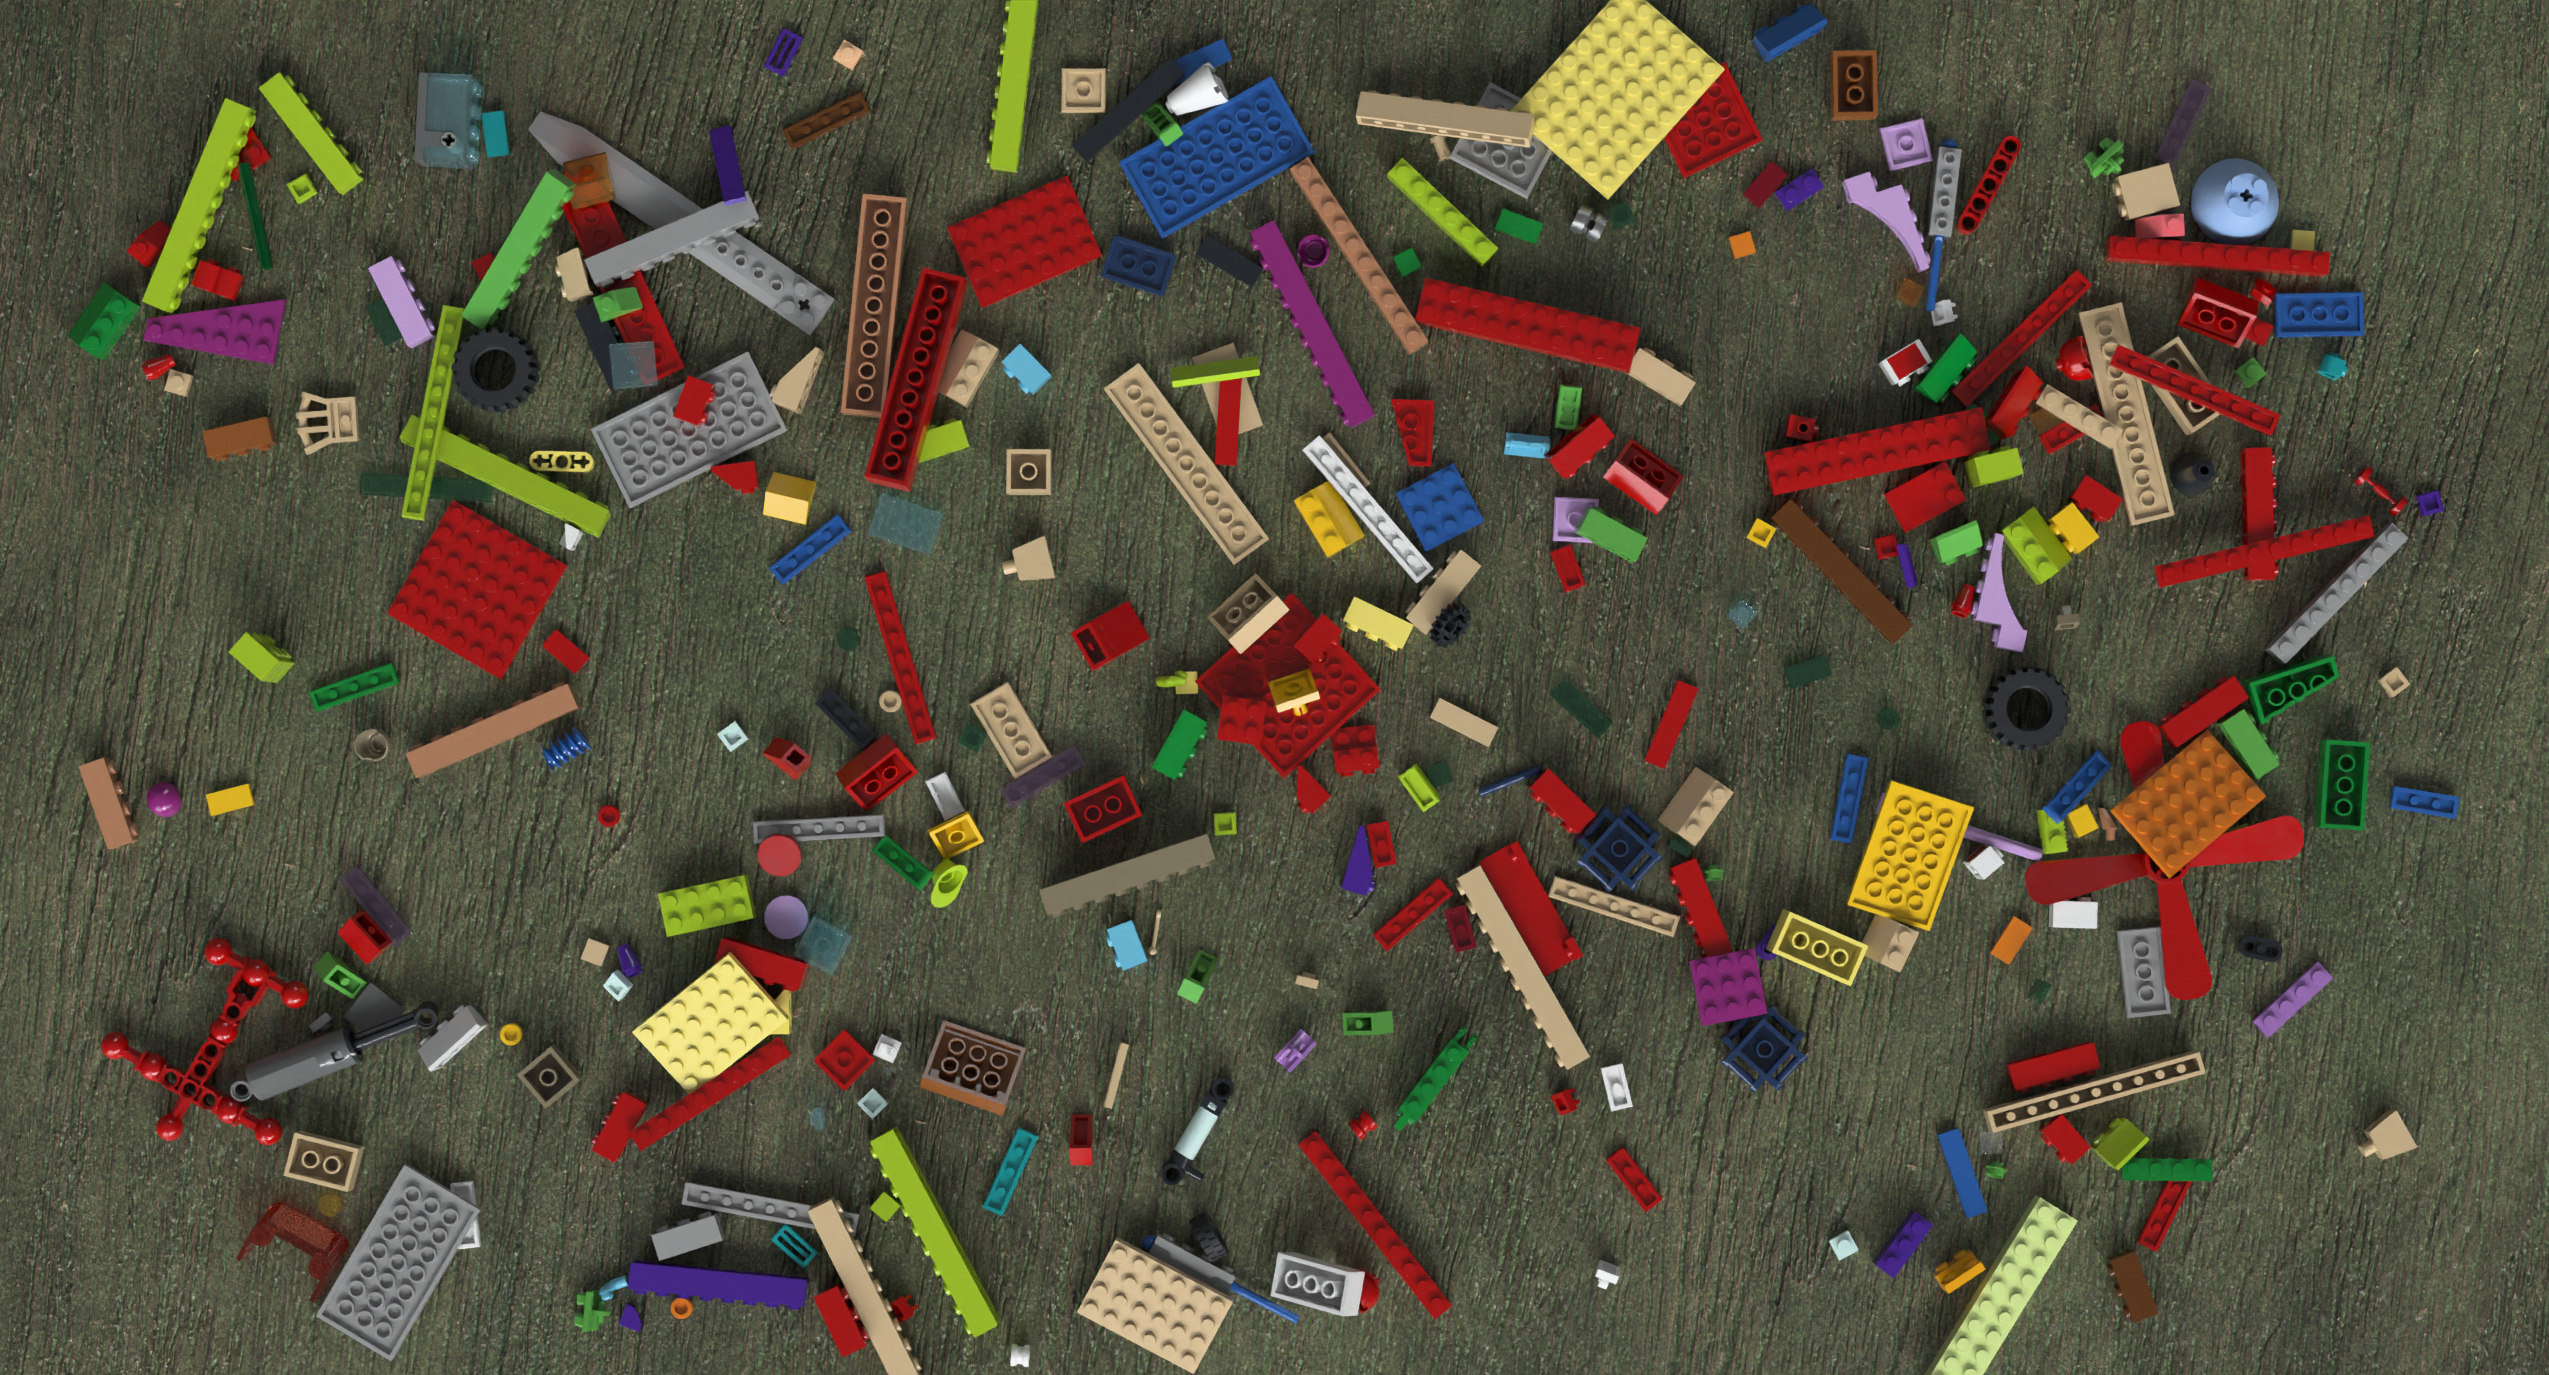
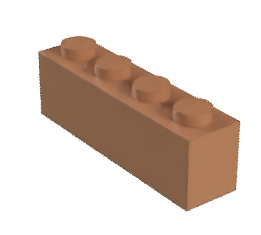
M103 757L78 766L107 849H115L137 841V835H139L138 827L134 822L132 823L130 817L132 811L129 803L125 802L122 795L124 788L115 775L117 768L114 761Z

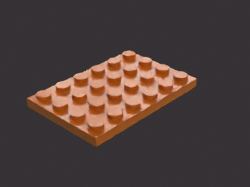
M2207 729L2111 810V813L2170 878L2263 800L2266 795Z

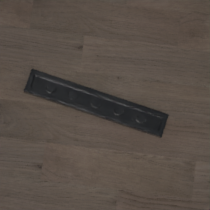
M1169 58L1080 138L1073 147L1088 163L1185 76L1183 71Z

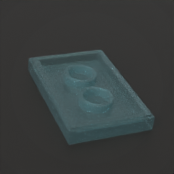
M881 493L868 535L931 555L944 514Z

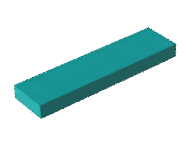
M1018 1127L982 1208L1003 1216L1039 1135Z

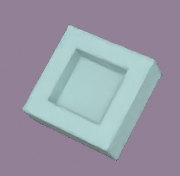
M736 721L717 734L730 752L749 739Z
M616 970L611 974L603 987L617 1001H620L625 997L633 984L619 970Z
M872 1088L857 1104L873 1119L888 1102Z
M1848 1230L1828 1240L1839 1261L1858 1251Z

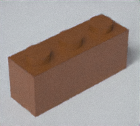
M267 416L202 431L207 455L216 461L229 459L228 455L236 453L237 456L248 455L250 450L258 449V451L272 449L271 445L277 444L272 418Z

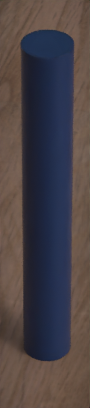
M1538 764L1479 788V794L1481 797L1542 773V770Z

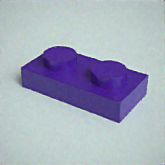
M1811 169L1775 192V195L1787 212L1824 188L1814 170Z

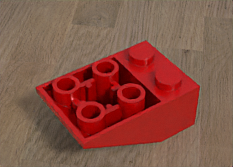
M1129 601L1070 633L1093 672L1150 639Z

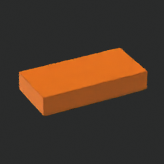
M2013 916L1989 953L2009 965L2033 928Z

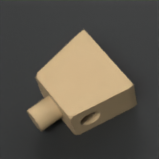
M1045 536L1013 549L1014 559L1002 562L1004 574L1017 572L1020 581L1056 578Z
M2389 1109L2364 1130L2368 1141L2358 1146L2364 1157L2375 1152L2381 1159H2387L2417 1148L2400 1115L2394 1109Z

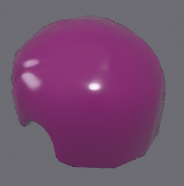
M1307 235L1299 242L1297 255L1304 266L1316 268L1328 261L1330 246L1321 235Z
M159 782L148 790L147 805L153 813L160 817H171L182 806L179 790L169 782Z

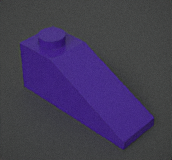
M1359 825L1341 889L1367 896L1368 892L1372 893L1375 880L1372 879L1373 873L1364 826Z

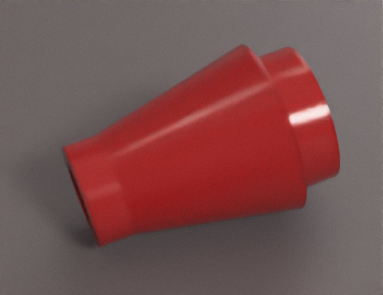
M169 353L165 356L146 360L141 367L150 381L158 379L175 366L176 363Z
M1963 584L1961 591L1951 604V613L1953 615L1967 618L1968 614H1971L1975 587Z

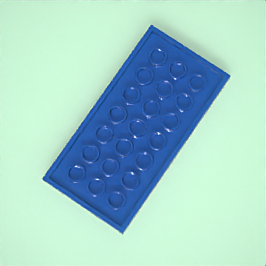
M1270 76L1231 98L1228 102L1215 107L1180 127L1183 135L1170 145L1165 146L1159 139L1121 160L1119 164L1163 239L1315 152L1275 81Z

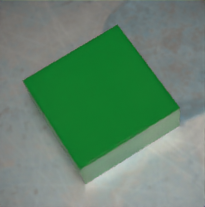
M1413 248L1393 257L1402 278L1422 268Z

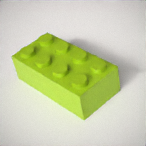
M748 875L658 894L667 937L756 918Z

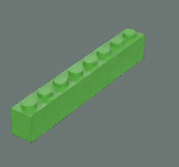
M555 169L546 172L462 313V317L479 329L492 328L497 324L500 318L498 317L499 312L507 307L510 302L508 297L511 292L517 290L521 283L519 281L520 277L530 269V260L540 252L542 248L540 244L552 232L553 228L551 225L554 220L557 221L564 211L562 207L565 202L568 203L573 197L574 191L572 190L576 185L574 182Z

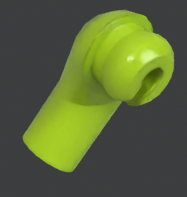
M1179 670L1176 672V676H1159L1156 679V685L1158 687L1183 686L1187 682V673Z

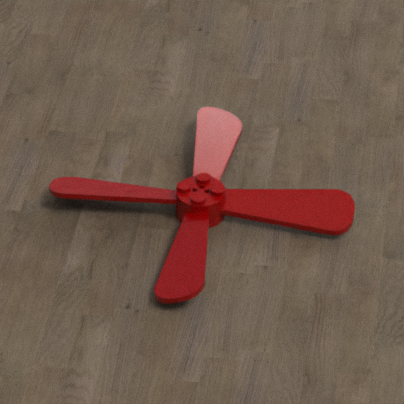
M2148 721L2131 723L2122 730L2120 746L2133 788L2136 790L2164 766L2162 738L2159 729ZM2280 816L2223 833L2170 878L2147 852L2142 849L2139 854L2035 862L2026 869L2024 875L2025 885L2030 898L2034 902L2041 905H2051L2147 876L2157 884L2164 981L2167 992L2179 1000L2197 999L2210 991L2212 975L2181 879L2188 873L2190 867L2291 859L2299 854L2303 847V829L2301 823L2296 818Z

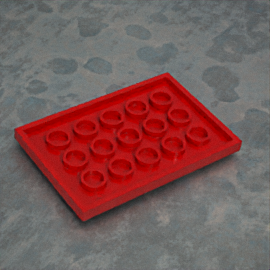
M1068 175L947 227L982 309L1103 257Z

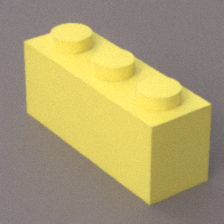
M1356 597L1353 598L1343 619V622L1346 623V628L1355 632L1360 629L1366 632L1365 637L1376 642L1379 638L1386 642V647L1395 651L1398 648L1403 649L1414 626Z

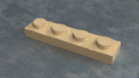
M2048 384L2035 403L2109 449H2112L2123 429Z

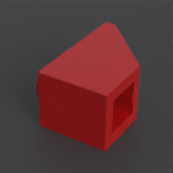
M778 737L762 752L765 757L795 781L806 771L811 763V756L799 746Z

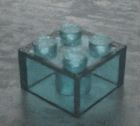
M815 915L793 956L833 976L836 974L855 935Z

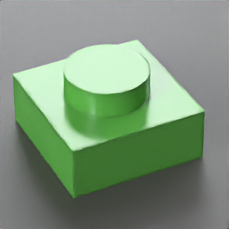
M2254 357L2234 371L2247 388H2250L2267 374Z

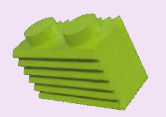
M2043 809L2037 810L2041 847L2043 849L2042 854L2067 852L2068 844H2066V831L2064 830L2065 826H2063L2065 822L2062 820L2057 824Z

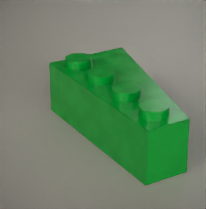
M2323 654L2245 679L2243 683L2249 696L2248 700L2255 722L2262 725L2273 716L2279 715L2286 708L2305 699L2304 697L2318 691L2340 676L2334 656Z

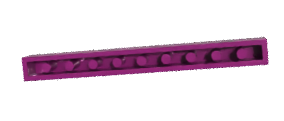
M1273 220L1250 232L1252 238L1249 239V242L1254 251L1259 250L1262 256L1259 261L1263 269H1268L1272 277L1269 280L1274 290L1279 289L1282 295L1279 297V300L1284 309L1289 308L1292 314L1289 319L1295 329L1299 327L1302 333L1299 338L1304 348L1309 347L1312 353L1309 357L1314 367L1319 366L1322 372L1319 377L1323 385L1330 387L1332 394L1329 396L1334 406L1339 405L1343 413L1339 415L1344 425L1347 426L1349 424L1352 429L1373 418L1375 414L1275 221Z

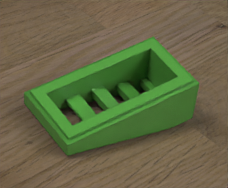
M1158 101L1141 114L1165 146L1170 145L1183 135L1178 124Z

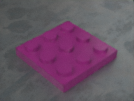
M1755 948L1689 960L1701 1026L1767 1014Z

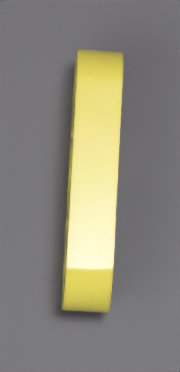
M536 451L532 453L529 459L531 467L537 471L589 472L595 465L593 456L586 452ZM539 455H542L543 459L551 460L553 468H549L550 463H542L541 467H539L535 463V459H539ZM561 455L566 456L568 459V464L564 468H559L556 464L557 458ZM572 455H575L574 460H582L583 456H585L590 463L586 464L585 468L580 464H574L575 468L572 469Z

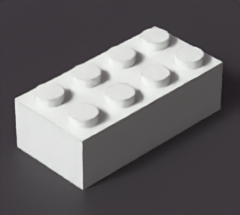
M1278 1252L1271 1296L1339 1316H1357L1365 1272L1295 1252Z

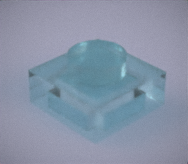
M1741 599L1726 616L1741 630H1744L1758 613Z
M824 1106L813 1107V1112L809 1113L811 1126L814 1125L815 1130L825 1129Z

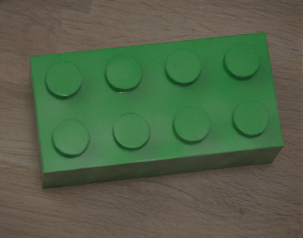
M2327 739L2319 741L2314 827L2364 831L2370 743Z

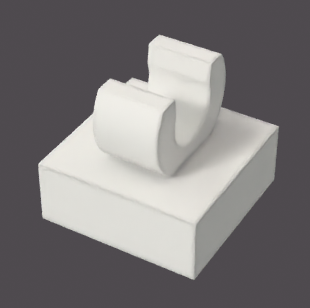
M1950 300L1935 303V310L1931 311L1934 326L1953 322L1958 317L1953 315L1952 311L1955 303H1951Z
M881 1034L873 1055L894 1063L902 1042Z
M1599 1260L1595 1277L1599 1278L1598 1287L1607 1289L1609 1282L1616 1284L1619 1278L1620 1267Z

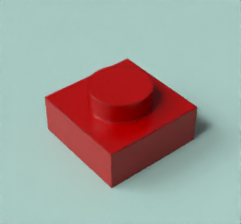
M2258 278L2253 284L2249 295L2268 306L2272 302L2277 290L2269 282Z
M2256 318L2245 338L2263 347L2274 326Z

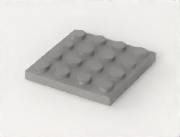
M1490 82L1478 105H1483L1489 109L1505 108L1511 111L1521 98ZM1532 135L1530 147L1460 138L1450 155V159L1527 199L1552 150L1534 135Z

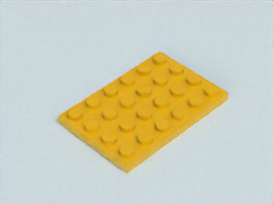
M1890 780L1846 904L1930 931L1974 807Z

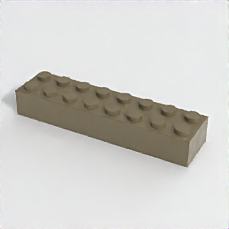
M1207 833L1042 888L1039 892L1047 915L1053 914V917H1058L1066 914V909L1073 907L1075 911L1087 907V902L1094 900L1096 904L1108 900V895L1115 893L1117 897L1129 893V888L1136 886L1138 890L1150 886V881L1157 879L1159 883L1171 879L1170 874L1178 872L1180 876L1192 872L1191 867L1199 865L1201 869L1213 865L1212 860L1216 859Z

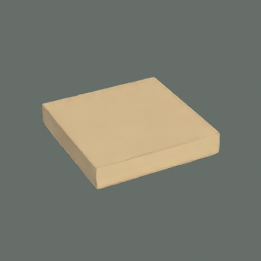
M1062 68V113H1106V68Z

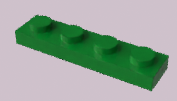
M2131 1158L2122 1166V1180L2213 1181L2212 1159Z

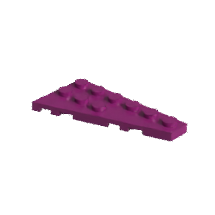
M287 300L148 318L143 340L275 365Z

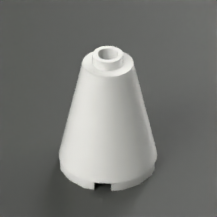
M1210 62L1203 64L1167 96L1168 101L1165 103L1171 114L1175 113L1178 116L1229 101L1224 84L1220 77L1218 78L1216 74H1213L1216 70Z

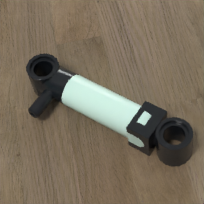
M1221 1076L1215 1079L1212 1085L1213 1093L1207 1092L1163 1166L1161 1177L1166 1184H1178L1185 1174L1199 1182L1202 1181L1204 1174L1191 1167L1190 1164L1225 1108L1227 1102L1224 1100L1230 1098L1233 1094L1234 1084L1228 1077ZM1221 1082H1225L1229 1086V1091L1225 1094L1217 1091V1085ZM1169 1168H1175L1178 1170L1179 1175L1175 1179H1170L1167 1177L1166 1171Z

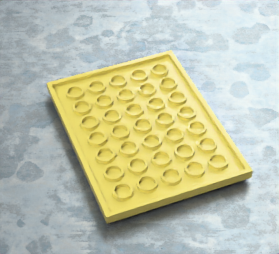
M1610 0L1514 106L1511 112L1527 111L1533 114L1535 121L1533 135L1606 199H1609L1725 69L1646 0Z

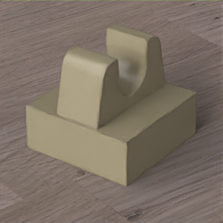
M2070 605L2061 606L2059 615L2054 620V629L2077 628L2080 623L2079 614H2072Z

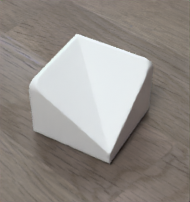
M565 523V532L559 544L569 550H575L583 531Z

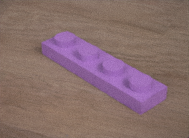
M2316 961L2258 1014L2252 1022L2266 1037H2270L2330 982L2333 977Z

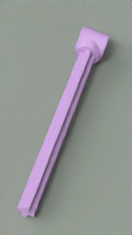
M1881 793L1875 814L1879 812L1885 793ZM1969 825L1964 834V838L1988 846H1995L1997 849L2039 862L2042 857L2043 849Z

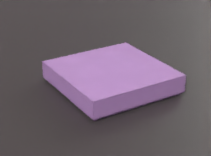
M1923 118L1879 129L1889 172L1933 161Z
M1555 497L1552 541L1593 543L1574 533V530L1586 508L1599 507V499Z

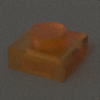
M1905 278L1895 299L1915 308L1925 287Z

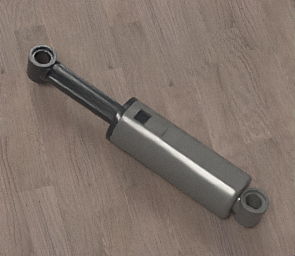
M425 1001L412 1012L356 1033L352 1026L346 1025L249 1063L246 1066V1073L237 1075L233 1080L230 1088L231 1096L237 1101H246L254 1094L257 1099L263 1101L360 1063L364 1060L363 1049L417 1028H432L437 1022L439 1008L434 1002ZM429 1012L433 1017L425 1018L422 1013ZM244 1084L248 1089L241 1090L238 1085Z

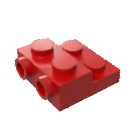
M1374 725L1339 728L1331 735L1335 773H1340V777L1353 776V771L1362 770V774L1375 773V769L1379 768Z

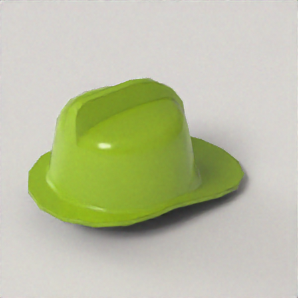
M944 858L932 871L934 873L932 876L934 888L930 899L931 903L938 908L947 906L957 897L968 873L964 865H956L948 858Z

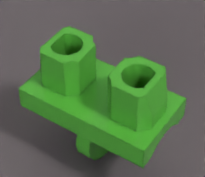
M2106 137L2099 144V148L2104 152L2100 157L2093 151L2084 157V162L2090 169V175L2094 179L2102 172L2108 176L2112 171L2115 174H2119L2122 171L2119 165L2124 161L2120 157L2124 151L2122 149L2123 144L2119 140L2115 143Z
M599 1290L577 1294V1305L585 1307L584 1313H576L574 1325L582 1327V1331L585 1332L599 1330V1324H603L604 1316L611 1315V1310L605 1309L606 1301H602Z

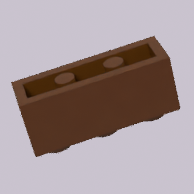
M2129 1249L2106 1258L2108 1264L2105 1267L2110 1278L2113 1277L2116 1285L2113 1288L2117 1297L2123 1301L2124 1306H2121L2125 1318H2129L2130 1321L2135 1323L2159 1314L2136 1252Z

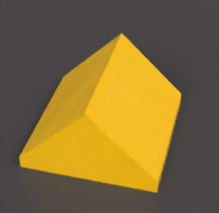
M773 472L765 492L763 515L806 525L816 482Z
M966 811L928 830L943 858L949 859L984 842L970 811Z

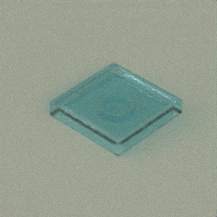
M653 341L609 344L613 389L658 385Z

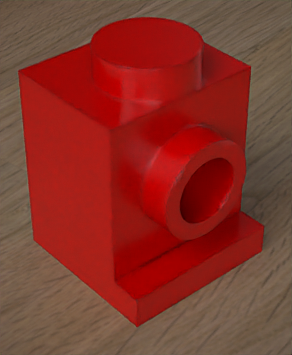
M1790 414L1787 418L1784 438L1811 442L1812 438L1817 437L1819 425H1815L1816 419ZM1801 424L1806 425V432L1800 431L1799 426Z

